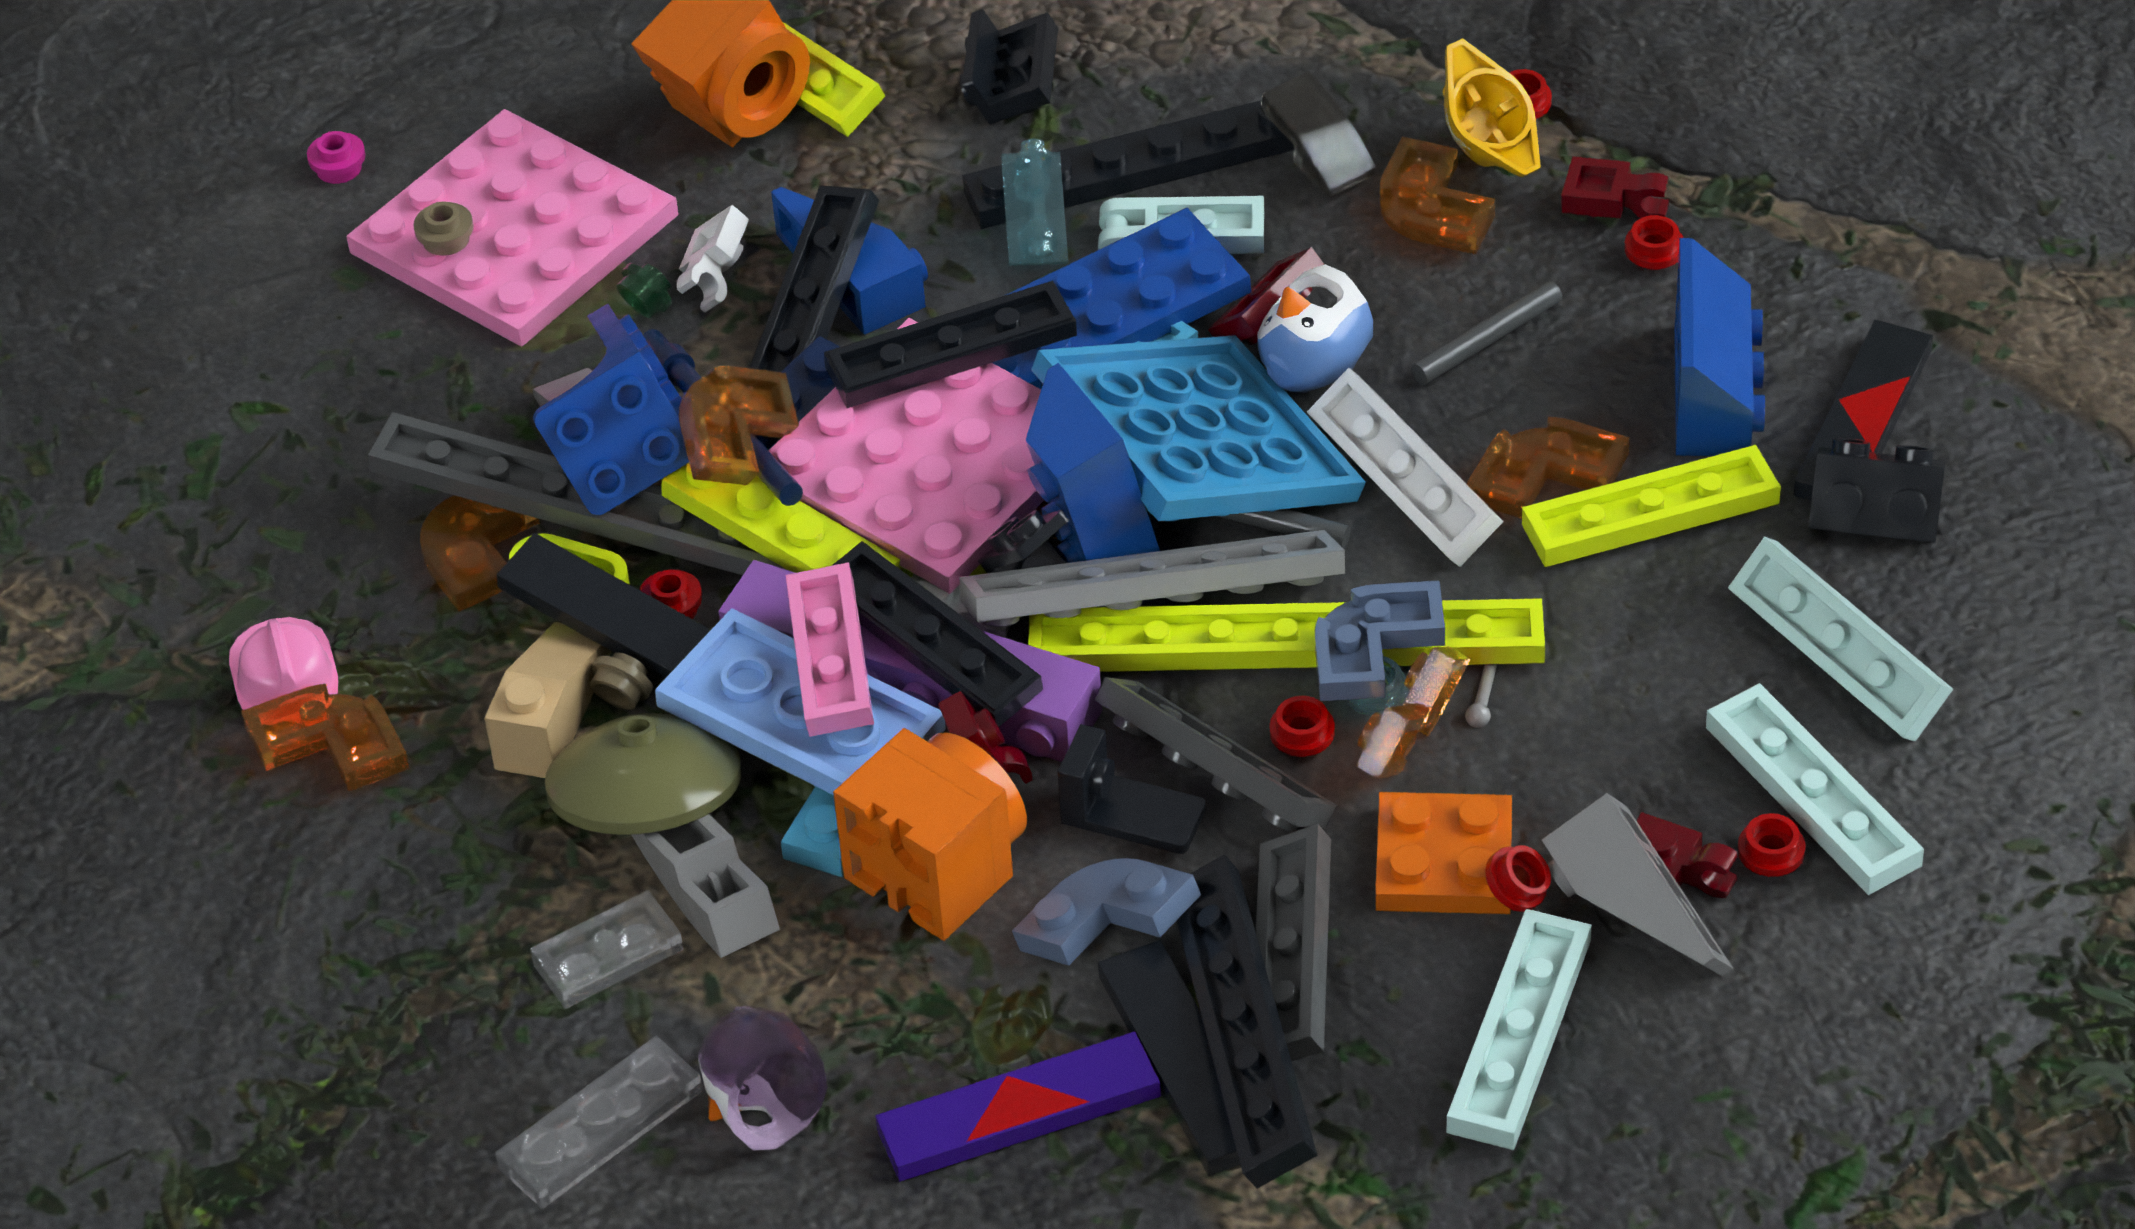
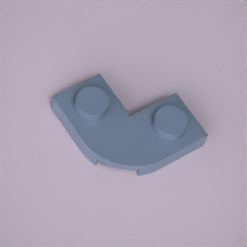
M1440 581L1373 584L1351 589L1350 601L1336 607L1325 618L1318 617L1315 626V656L1320 701L1385 698V673L1382 649L1445 646V622Z
M1122 858L1102 861L1080 869L1061 881L1035 905L1034 909L1012 930V933L1020 951L1069 966L1110 923L1161 937L1201 894L1193 874L1138 859Z

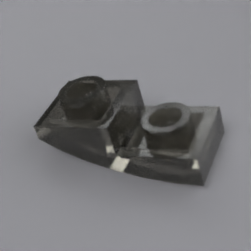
M1309 71L1262 94L1260 110L1295 145L1293 162L1328 198L1375 175L1376 166L1358 133L1334 99Z

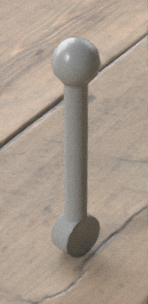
M1484 664L1475 703L1470 705L1465 712L1466 722L1472 727L1482 728L1490 721L1491 713L1487 704L1497 664Z

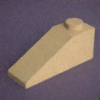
M554 622L505 671L484 718L495 770L540 778L546 777L547 770L552 761L574 739L594 693L590 687V682L594 677L592 665L597 657L610 656L611 650L560 622Z

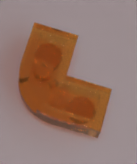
M1402 136L1380 181V210L1383 218L1393 230L1409 239L1476 255L1495 217V199L1447 188L1458 166L1457 148Z
M734 366L715 367L707 376L700 378L690 386L683 395L679 406L680 427L694 480L748 485L759 473L750 434L782 438L785 435H790L799 426L786 373Z
M1548 417L1547 428L1524 430L1510 435L1508 431L1503 429L1491 441L1466 484L1492 510L1522 519V507L1533 504L1547 478L1585 490L1613 483L1629 456L1630 437L1559 417Z
M453 495L438 504L429 513L422 525L420 543L425 566L456 609L461 612L503 592V590L498 588L496 574L504 567L506 561L493 545L539 524L540 521L538 518Z
M1449 646L1434 647L1429 655L1422 652L1406 676L1404 686L1409 688L1410 692L1403 705L1387 707L1383 714L1375 712L1363 728L1357 746L1362 748L1363 752L1356 767L1377 779L1401 773L1407 762L1404 758L1415 744L1417 738L1415 734L1419 732L1426 737L1430 736L1471 658Z
M326 683L302 688L241 711L245 729L266 771L324 749H328L348 791L410 769L406 751L381 703L372 695L363 700L350 695L329 694Z

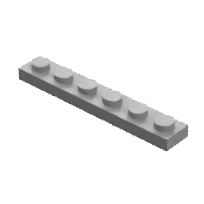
M1325 530L971 575L959 577L960 601L976 622H982L989 626H1008L1017 623L1021 616L1044 614L1052 618H1069L1080 614L1081 608L1105 605L1107 608L1114 610H1129L1141 606L1142 600L1166 597L1171 601L1190 602L1202 598L1203 592L1227 589L1232 593L1250 594L1261 591L1264 588V584L1286 581L1293 585L1311 586L1323 582L1324 576L1345 574V549Z

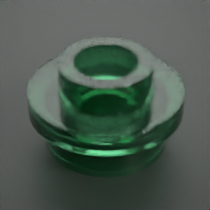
M629 263L622 270L623 278L616 285V288L621 297L639 314L652 318L658 310L665 312L672 305V299L668 294L671 284L654 266L645 263L640 267Z

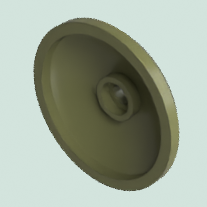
M642 713L623 716L581 734L565 746L547 770L545 777L547 800L552 810L560 818L576 827L593 832L632 835L668 830L700 819L723 805L740 784L742 778L741 758L736 746L675 715Z

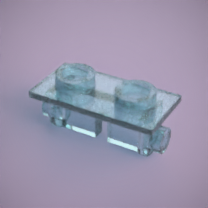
M1025 140L1021 143V151L1018 153L1001 154L1009 266L1068 264L1060 152H1050L1048 149H1045L1043 140Z

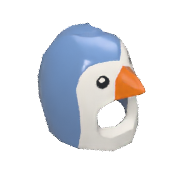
M1325 264L1305 271L1289 287L1284 288L1282 296L1263 319L1257 334L1258 351L1261 361L1267 368L1268 376L1278 387L1290 392L1302 393L1331 384L1348 368L1351 370L1354 368L1373 337V318L1368 302L1346 273ZM1308 287H1322L1337 297V302L1332 308H1323L1310 303L1300 294Z

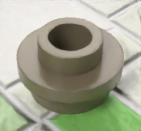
M446 201L436 202L424 208L417 214L413 224L417 240L423 244L428 252L440 256L452 255L464 249L469 242L474 227L472 215L466 207Z
M614 653L612 657L599 656L592 665L594 677L590 682L591 689L601 699L613 706L625 710H633L639 700L648 699L653 690L651 681L646 677L648 673L646 667L637 659L627 654Z

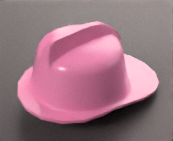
M292 617L269 619L251 626L237 637L230 648L229 666L238 702L245 715L258 725L275 730L299 729L318 721L331 709L338 695V674L329 640L320 627L308 620Z

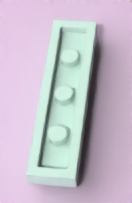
M1764 536L1728 587L1730 591L1905 739L1916 741L1953 691L1952 687L1776 540Z
M1760 683L1707 710L1706 729L1868 895L1922 867L1924 848Z
M1525 909L1448 1111L1446 1133L1511 1150L1515 1149L1589 948L1591 924Z

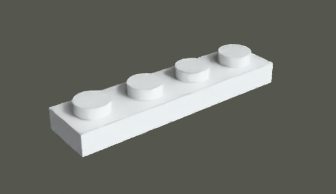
M1350 368L1307 411L1320 427L1429 539L1459 567L1504 522Z

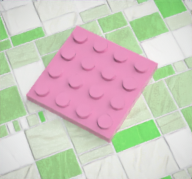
M504 109L346 237L349 251L352 255L522 347L679 214L676 197ZM441 201L457 203L466 207L472 215L474 225L467 246L455 254L446 256L428 252L423 244L417 240L413 226L415 217L420 211L433 203Z
M908 318V319H907L902 325H900L897 329L903 328V327H906V326H909V325H912V324H915V323H918V322H916L915 320H913V319H911V318ZM993 363L850 408H846L835 387L768 450L802 487L803 495L800 499L801 502L900 559V566L949 594L960 585L959 577L969 576L980 565L978 560L993 548L987 539L999 527L1016 516L1019 520L1023 519L1044 501L1034 487L1027 472V469L1034 466V462L1026 443L1027 433L1041 389Z

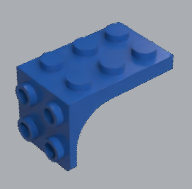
M609 304L604 305L587 316L607 348L602 361L575 386L539 407L533 416L534 423L584 505L593 515L605 514L702 455L689 434L699 428L670 379H668V374L631 316L628 314L618 320Z

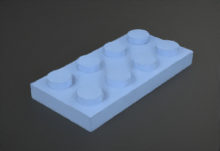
M733 608L724 615L655 689L657 707L832 795L835 789L903 728L908 729L926 741L933 735L943 733L946 730L941 710L867 674L874 724L809 737L804 719L794 638Z

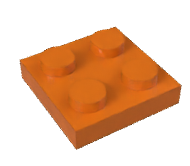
M1379 792L1376 911L1510 914V909L1499 902L1491 892L1486 880L1485 868L1491 855L1501 848L1511 847L1512 795Z

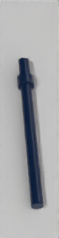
M656 329L646 331L643 336L656 354L673 386H677L782 504L791 506L799 502L803 495L802 487L695 371L693 358L679 344L670 343L660 331Z

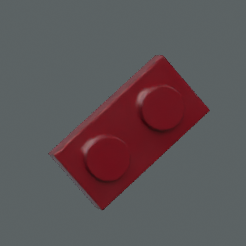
M1312 247L1277 261L1251 287L1252 293L1236 301L1208 331L1213 337L1236 335L1240 341L1245 340L1248 345L1257 343V334L1263 319L1282 296L1284 288L1289 287L1305 271L1325 264ZM1312 287L1304 289L1300 295L1306 298L1312 292Z

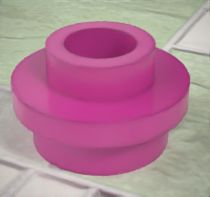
M341 131L325 133L314 140L308 147V164L324 182L332 184L348 182L354 179L362 169V163L365 160L364 144L360 138L351 133Z

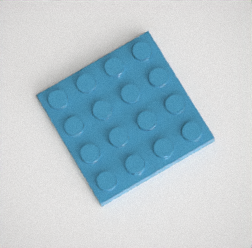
M1236 335L1038 350L1031 369L1038 379L1043 383L1047 370L1059 363L1123 438L1142 495L1140 500L1158 522L1209 516H1227L1229 514L1259 511H1277L1279 509L1309 506H1326L1358 502L1366 481L1283 388L1278 387L1268 376L1267 370Z

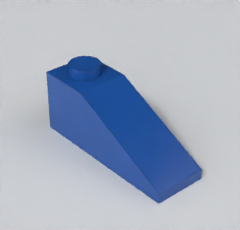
M779 187L771 191L776 235L794 253L814 199ZM871 222L839 305L863 335L926 307L923 281L928 279V271L922 256L915 248L908 249L892 230Z

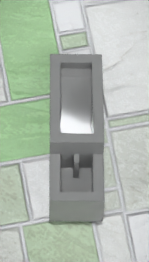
M710 814L672 829L645 834H632L642 854L677 906L720 958L780 930L768 886L739 859L733 837Z

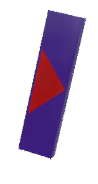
M1134 1031L875 1115L876 1127L897 1178L901 1182L1161 1097L1160 1081Z

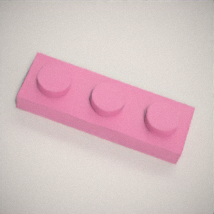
M849 562L786 575L804 719L809 737L873 725L874 718L854 580Z

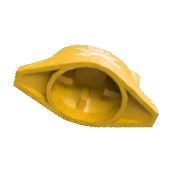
M1463 38L1447 45L1445 50L1446 77L1443 87L1446 124L1453 140L1472 161L1480 166H1497L1522 178L1539 170L1541 165L1535 111L1532 101L1521 83Z

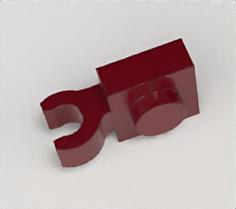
M1572 156L1561 194L1562 213L1620 219L1623 207H1627L1639 218L1650 215L1666 217L1669 200L1653 198L1651 196L1665 197L1669 179L1668 176L1661 173L1631 174V162Z
M961 691L938 703L949 733L964 737L982 748L1006 773L1013 772L1019 774L1025 784L1033 780L1032 772L1023 752L1012 746H999L1005 741L998 725L987 708L976 712Z
M1643 812L1640 813L1636 821L1679 886L1685 883L1700 889L1710 896L1727 898L1737 881V874L1729 871L1737 858L1736 850L1721 843H1708L1702 847L1701 832Z

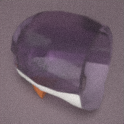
M756 1006L735 1007L733 1012L720 1018L719 1022L711 1027L698 1053L699 1066L705 1090L708 1094L709 1120L717 1121L723 1118L733 1133L752 1150H770L783 1145L806 1128L822 1107L828 1089L824 1063L812 1041L782 1012ZM740 1111H763L770 1116L772 1122L759 1127L748 1125L742 1121Z

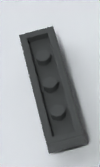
M1105 678L1095 701L1115 713L1112 722L1116 726L1141 738H1147L1148 734L1164 744L1161 753L1168 759L1190 769H1196L1197 766L1205 769L1214 775L1211 784L1216 789L1238 800L1245 801L1249 797L1264 807L1261 816L1281 829L1295 832L1299 826L1310 827L1316 824L1326 829L1337 807L1336 804L1142 683L1132 680Z
M1319 824L1260 843L1256 936L1291 1061L1324 1051L1331 838Z

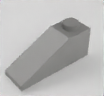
M1606 793L1542 839V842L1553 857V860L1547 863L1551 876L1568 897L1576 893L1597 907L1722 977L1733 970L1730 962L1626 805Z

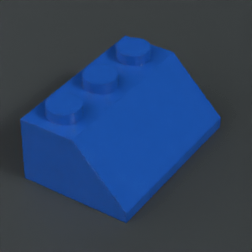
M1680 238L1674 323L1676 456H1715L1749 447L1752 443V432H1764L1765 395H1753V388L1763 389L1764 352H1752V346L1762 345L1763 310L1751 309V284L1692 238Z
M1059 363L1053 365L1047 370L1027 433L1026 443L1034 462V466L1027 469L1028 475L1037 492L1048 502V505L1041 508L1042 514L1045 515L1062 509L1070 519L1054 533L1062 541L1061 544L1055 547V550L1066 563L1160 551L1146 507L1140 500L1142 495L1123 438Z

